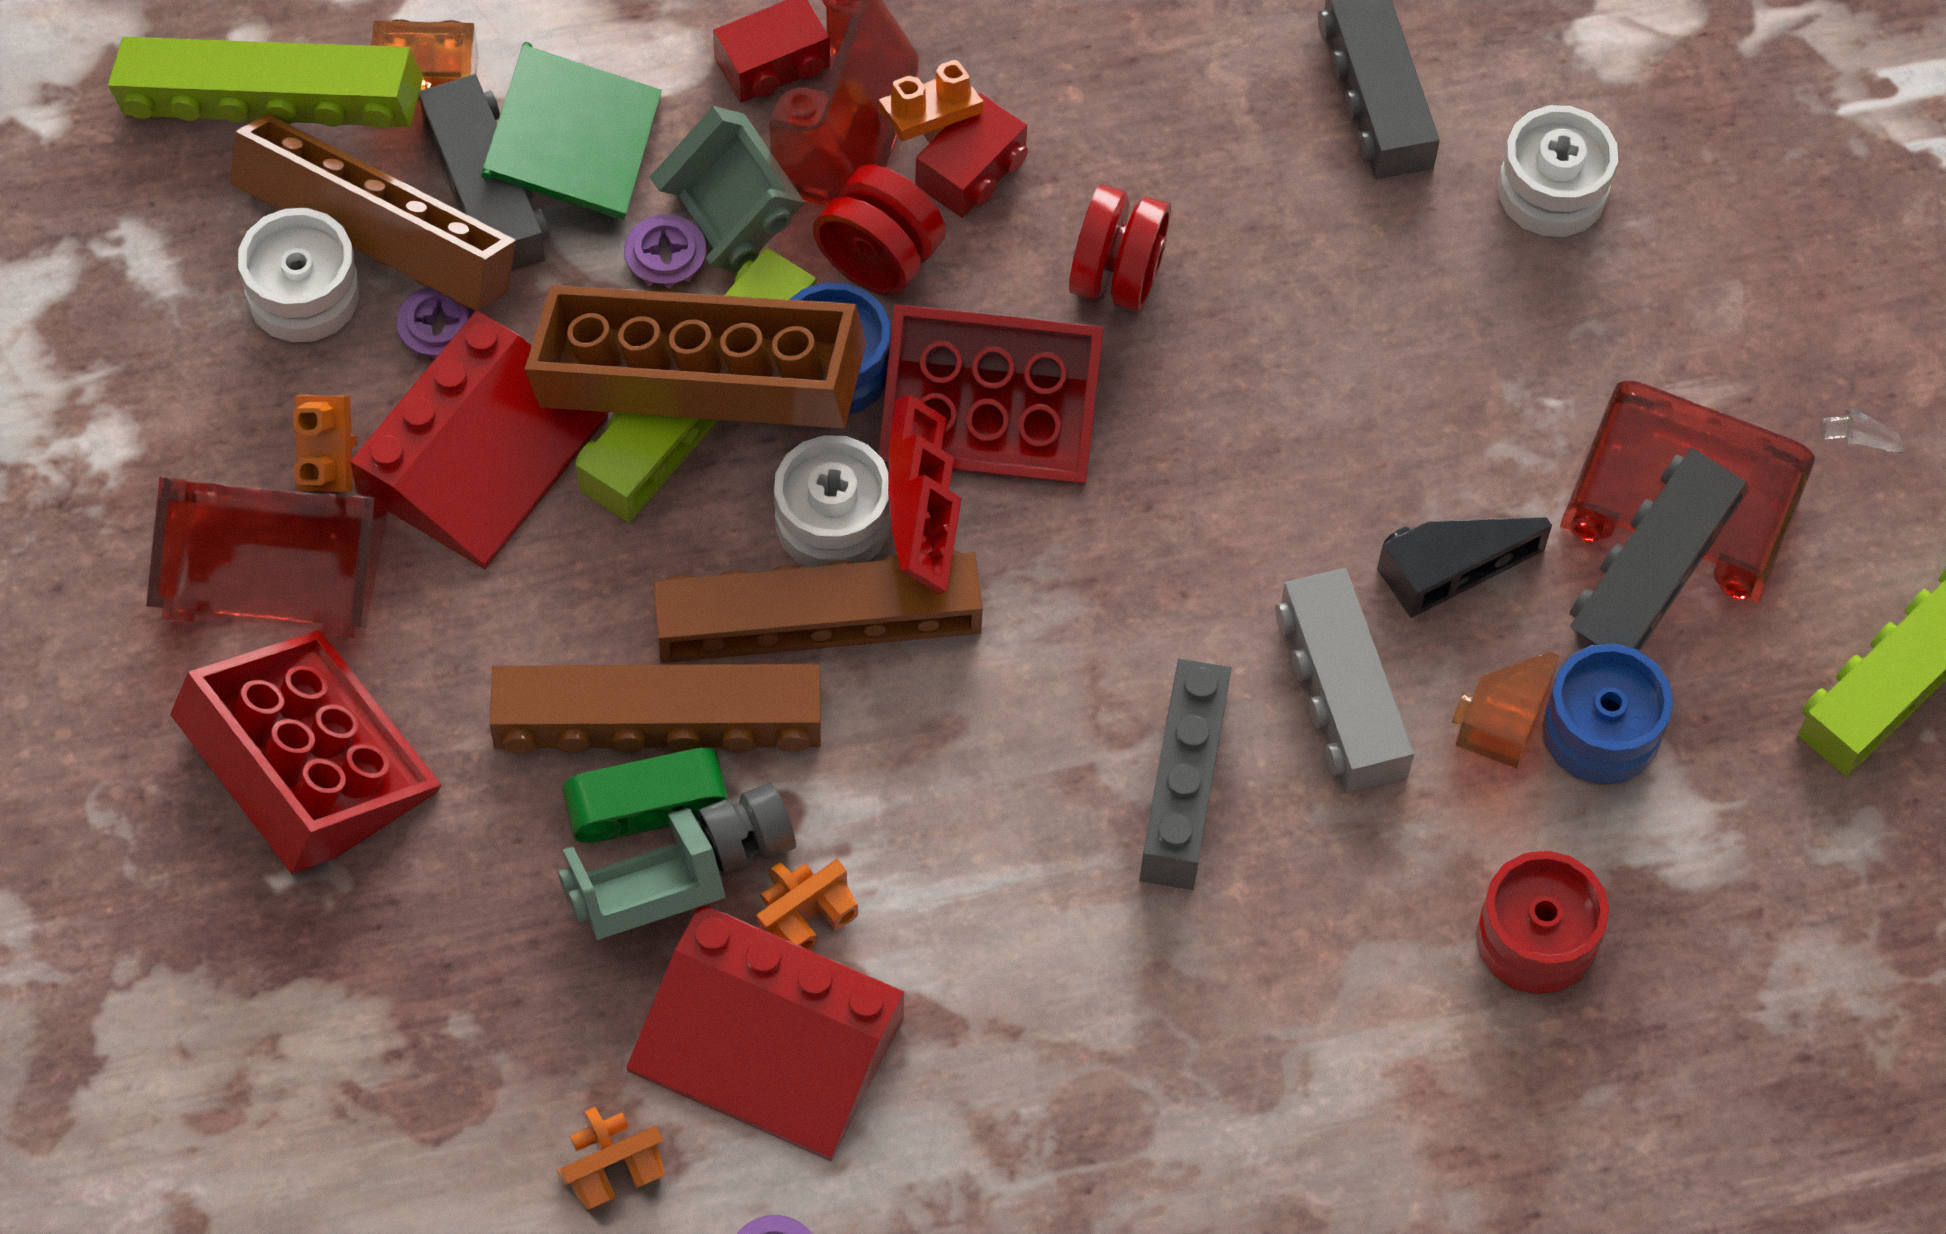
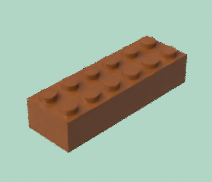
M550 285L525 366V372L538 405L541 408L845 429L867 342L856 304Z

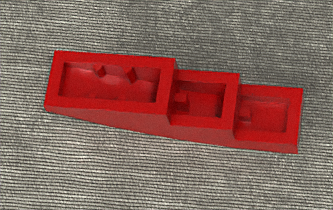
M909 394L895 400L889 443L888 495L892 535L901 572L937 594L947 592L962 498L949 490L954 457L941 450L946 417Z

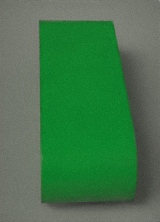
M710 748L690 749L584 772L569 778L562 786L572 835L575 841L580 843L602 842L670 827L668 814L688 807L696 821H698L697 811L699 809L726 799L729 800L718 754Z

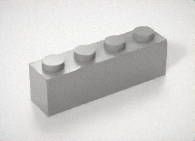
M1347 568L1285 582L1281 603L1275 606L1277 623L1283 636L1289 634L1295 648L1292 651L1293 668L1300 682L1307 681L1312 697L1308 698L1310 716L1316 729L1323 727L1329 744L1325 745V755L1331 774L1333 776L1340 775L1346 793L1408 778L1414 758V751Z

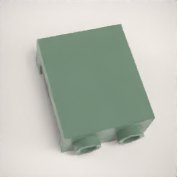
M715 106L706 113L650 175L659 192L679 196L712 245L713 250L706 256L711 267L739 272L747 261L752 260L754 262L763 247L776 234L789 226L792 216L805 203L746 115Z
M689 807L668 814L675 844L588 872L585 871L573 846L562 850L567 868L558 870L565 897L568 902H571L578 924L588 921L596 940L726 898L713 848Z

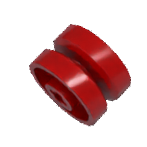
M874 164L859 166L839 190V198H834L813 223V237L820 251L832 266L855 284L883 296L899 295L920 271V263H924L934 253L946 236V225L941 213L927 194L904 176L891 169Z
M1100 184L1091 199L1078 237L1070 272L1069 291L1071 294L1096 300L1106 290L1113 274L1110 294L1114 306L1140 313L1148 299L1163 259L1171 217V204L1145 196L1135 205L1128 221L1130 202L1126 190Z
M1549 850L1523 853L1504 863L1490 881L1476 929L1480 957L1495 977L1513 989L1533 994L1560 992L1580 981L1593 964L1598 946L1601 944L1605 934L1610 912L1605 888L1590 868L1572 856Z

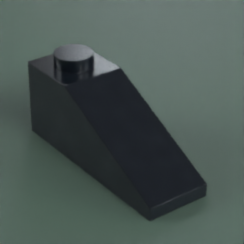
M1547 517L1427 521L1413 529L1403 527L1393 532L1384 541L1377 570L1410 618H1413L1545 551L1552 524Z

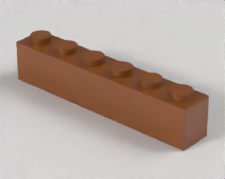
M266 114L235 131L230 184L249 193L253 198L264 201L280 210L309 208L328 214L343 226L353 248L371 256L378 263L388 265L413 278L417 283L431 287L454 299L463 307L479 311L508 292L516 243L515 239L270 114Z
M953 550L947 592L937 594L901 572L897 555L884 557L880 561L855 563L850 560H836L826 566L804 568L797 565H782L771 571L749 573L744 570L733 569L725 571L720 575L704 577L678 574L666 580L653 581L661 663L982 633L983 607L975 552L960 553Z
M820 664L492 666L490 730L494 748H504L512 753H528L535 748H559L568 753H581L589 748H614L620 752L634 753L644 748H669L670 750L681 752L699 747H723L732 752H746L754 747H778L783 751L798 752L808 747H821Z

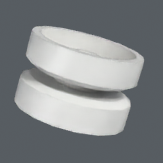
M1549 105L1528 112L1515 123L1509 135L1504 152V161L1498 177V198L1505 212L1523 229L1542 236L1567 237L1585 231L1600 218L1607 203L1611 182L1618 165L1617 142L1608 126L1592 113L1573 106Z
M309 208L282 209L264 216L246 232L238 248V270L244 286L247 306L258 326L272 337L292 343L315 342L335 334L351 320L360 302V282L357 268L354 264L352 243L342 225L328 214Z
M823 435L803 441L787 453L775 473V528L783 549L799 564L806 567L826 566L836 560H850L855 563L868 562L880 553L890 534L889 472L884 460L869 445L848 436Z

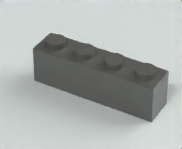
M1326 0L1324 10L1318 12L1319 31L1323 40H1330L1333 49L1331 52L1333 74L1336 80H1343L1346 88L1344 94L1346 113L1350 121H1357L1360 130L1358 133V147L1362 160L1364 162L1370 161L1376 179L1434 169L1440 139L1392 0Z
M476 74L420 90L419 100L423 122L459 211L516 240L511 271L545 261L543 240L550 238V233L542 210L537 209L533 211L528 199L533 198V191L498 179L491 178L485 180L481 177L497 126L496 120H499L500 117L499 107L492 90L483 92Z
M1692 447L1685 457L1677 454L1661 476L1660 481L1666 485L1656 500L1652 502L1646 499L1632 518L1630 526L1635 531L1624 547L1617 543L1605 557L1600 567V571L1605 573L1595 590L1591 591L1586 588L1571 608L1569 615L1575 618L1570 625L1572 630L1594 645L1614 643L1640 651L1750 489L1746 481Z
M1178 658L1139 881L1194 890L1232 667Z

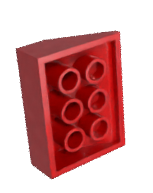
M894 304L878 455L884 462H889V443L894 403L896 399L910 394L946 417L941 450L954 457L952 469L1086 483L1104 333L1103 326Z
M476 310L350 460L356 491L358 494L483 569H486L606 421L608 412L539 407L525 372V366L532 346L519 334Z
M320 630L189 671L170 713V716L291 874L338 857L436 794L441 787V783Z
M707 905L697 907L673 952L626 1068L630 1073L819 1157L832 1161L904 1018V991Z

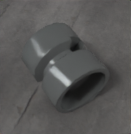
M771 782L742 793L738 804H733L726 799L697 811L700 827L713 848L718 870L722 877L752 866L755 855L759 854L767 860L796 848V840L787 811L780 795Z

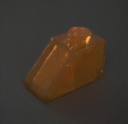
M1547 652L1481 676L1473 695L1463 692L1453 716L1452 723L1461 726L1456 746L1517 769L1553 679L1560 655Z

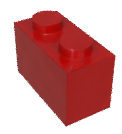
M785 0L713 29L715 60L740 103L754 97L767 96L781 86L801 78L808 79L814 77L823 69L830 67V37L807 0Z
M981 93L978 95L983 100V113L946 126L916 156L915 185L961 218L975 205L982 206L993 194L996 183L1007 172L1010 174L1016 172L1028 154V148H1026L1027 124Z

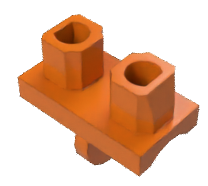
M952 60L938 66L936 79L922 84L918 77L911 76L893 81L891 95L879 99V112L890 120L897 136L902 142L923 134L930 143L945 126L983 113V100L971 86L970 77L959 61Z
M296 395L295 409L293 410V429L296 431L297 462L294 464L295 483H297V491H352L353 477L350 460L352 459V447L357 446V435L351 434L350 395Z
M835 859L815 874L805 863L793 872H790L783 864L776 863L768 870L773 886L760 894L767 908L756 915V919L762 930L811 950L817 943V935L807 924V921L821 913L836 930L841 929L858 916V904L847 887V870L838 859Z
M594 1106L584 1111L588 1127L569 1137L575 1151H579L596 1143L599 1151L556 1170L563 1186L570 1183L576 1197L584 1208L589 1210L616 1197L603 1169L604 1167L623 1159L635 1188L664 1176L661 1155L656 1145L663 1140L655 1125L612 1144L610 1136L629 1128L625 1116L621 1112L602 1120Z

